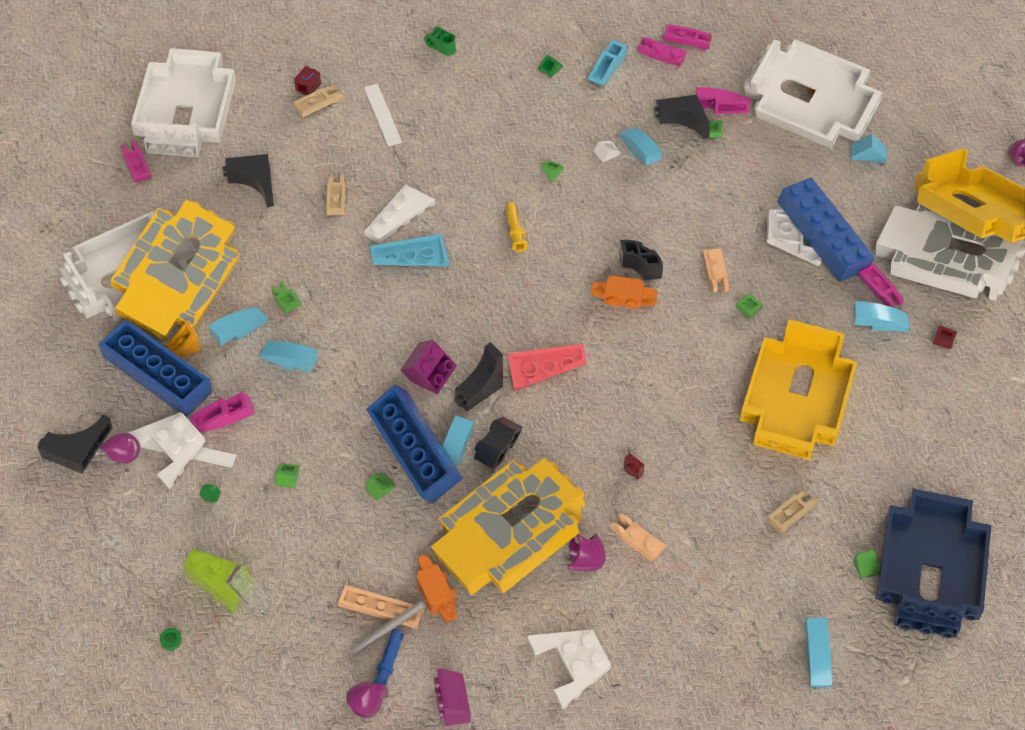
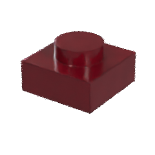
M939 325L933 344L951 350L957 331Z
M629 453L624 458L623 468L630 476H634L636 479L641 478L644 474L645 465Z

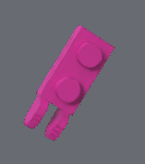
M667 24L663 40L697 46L699 49L706 50L710 47L709 42L712 40V35L697 29Z
M643 37L641 44L637 47L639 53L679 67L687 53L686 50L657 41L654 42L652 38Z
M131 142L133 151L129 152L124 144L121 145L124 160L134 183L152 178L140 148L138 149L136 142Z
M874 264L858 271V277L882 300L883 305L894 308L893 301L897 305L903 304L904 300L896 290V287Z

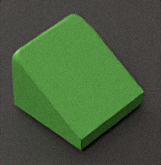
M280 463L276 471L275 484L277 486L294 488L300 466Z
M380 473L369 478L365 489L375 499L379 500L395 488L396 484L384 473Z
M874 550L855 555L853 562L861 579L879 574L880 568Z

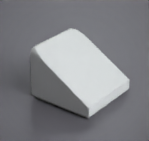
M599 141L594 149V153L602 162L612 159L621 153L612 141Z

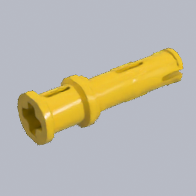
M509 202L505 205V211L510 226L509 237L513 242L512 250L522 252L528 248V243L524 238L525 231L520 226L516 204Z

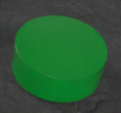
M205 484L202 486L199 494L202 499L208 502H217L221 491L212 484Z
M169 628L161 633L160 642L165 650L172 651L181 645L182 637L178 630Z

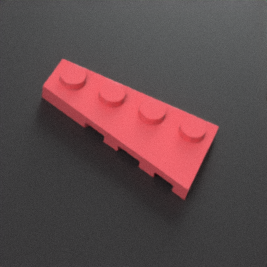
M583 344L509 353L508 362L513 391L585 365L586 356Z

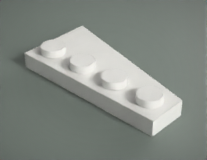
M405 184L364 231V236L380 244L397 232L400 226L407 225L410 219L424 213V209L435 205V199Z

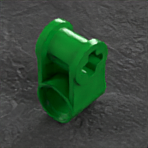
M436 26L433 32L424 37L425 43L430 48H434L446 56L455 54L456 40L452 33Z

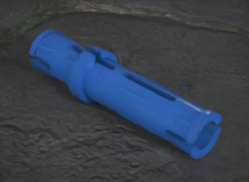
M398 629L391 631L382 660L376 667L377 673L373 681L374 684L386 686L389 676L393 673V664L404 637V633Z

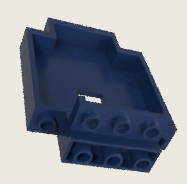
M912 489L908 508L889 506L885 521L876 600H881L884 603H896L894 626H899L905 630H918L924 634H938L944 638H956L961 629L963 617L967 620H980L984 611L992 525L971 521L973 500ZM922 565L942 569L939 598L934 601H928L920 595Z

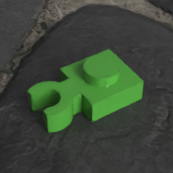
M282 281L279 282L281 289H275L274 286H271L272 294L276 296L275 301L285 314L301 306V301L292 289L286 291L285 284Z

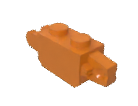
M611 275L607 278L606 282H592L591 296L604 299V304L641 309V305L655 306L657 303V290L644 287V282L640 279Z
M419 556V572L416 576L417 587L430 613L440 614L445 623L457 619L455 610V598L457 596L452 586L449 587L447 584L448 577L446 572L440 570L438 564L433 565L428 556Z

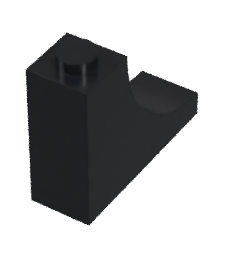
M697 94L656 100V107L653 108V113L660 124L683 125L695 130L702 139L710 137V122Z
M268 154L225 158L226 166L222 167L223 175L227 177L228 184L237 183L254 188L263 196L267 207H273L274 201Z
M491 342L485 345L483 356L474 371L464 382L455 388L454 400L459 407H463L467 412L503 387V354Z
M102 415L89 428L73 434L47 432L45 437L41 438L38 443L41 458L83 474L99 450V446L113 428L110 417Z

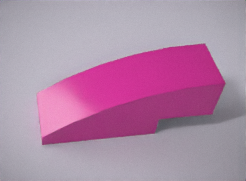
M696 87L695 95L697 94L703 109H713L714 114L749 112L750 98L723 89Z
M240 392L228 400L220 398L192 414L190 419L193 426L199 432H205L235 423L254 414L255 411L251 397L244 392Z

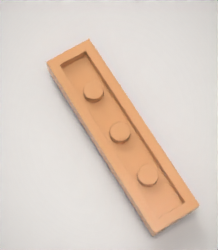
M345 585L338 601L339 607L391 621L414 605ZM424 609L404 621L401 625L418 629Z

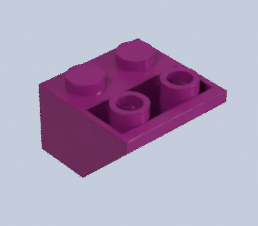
M432 339L419 342L400 370L412 383L438 394L457 365Z
M442 668L437 669L438 677L434 678L436 700H438L439 718L444 719L445 726L471 722L463 674Z

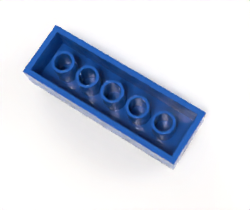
M812 177L783 188L777 203L839 283L858 275V271L872 264L875 258Z
M128 320L122 322L99 343L103 358L176 411L182 412L185 417L213 392L208 377Z
M393 385L366 409L422 499L434 503L463 479L405 389Z

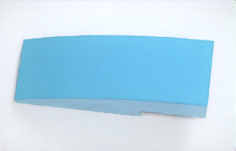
M612 39L606 51L603 50L588 80L604 86L627 55V45Z
M632 127L619 133V136L636 159L640 158L645 166L661 160L662 150L642 130Z
M855 301L853 307L854 325L871 326V330L881 331L910 330L907 313L882 304Z
M253 307L231 313L208 326L211 336L222 346L233 338L241 339L266 323L268 318L258 307Z
M268 341L259 357L292 371L294 368L310 373L318 360V353L315 349L296 343Z
M455 415L443 443V448L458 469L467 450L466 445L474 430V421Z
M806 618L804 623L805 651L810 687H831L832 666L827 618Z

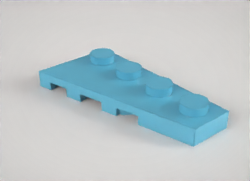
M442 234L370 246L373 265L449 267Z

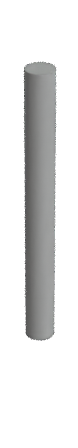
M420 600L351 647L355 655L424 609L425 605Z

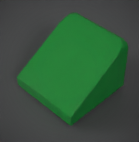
M546 55L537 69L552 77L562 69L563 65L549 55Z

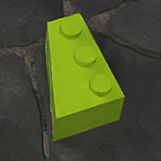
M192 548L183 565L186 576L201 589L210 593L219 603L221 602L234 614L251 581L249 568Z

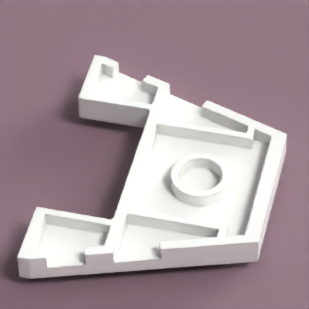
M770 209L767 214L766 242L819 266L821 258L812 247L803 245V235L784 210Z
M182 412L129 432L136 437L140 446L153 439L172 460L170 465L157 474L168 489L172 488L175 479L183 473V468L189 460L192 461L206 442L203 435ZM133 440L134 450H137V445Z
M593 629L527 636V641L535 656L555 648L572 680L571 683L554 690V695L561 709H565L574 698L579 697L582 691L596 682L611 668V663Z

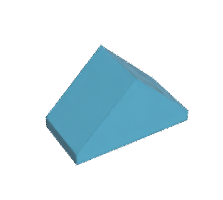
M871 134L851 144V159L886 163L887 147Z

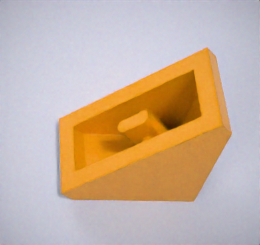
M190 321L185 322L166 346L168 350L181 359L201 351L198 336Z

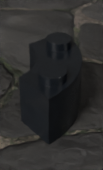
M620 240L619 256L622 268L636 270L643 280L662 278L663 262L655 250H650L639 241Z
M504 416L494 420L490 425L489 433L476 444L474 459L492 469L496 468L505 459L508 447L513 448L523 427Z

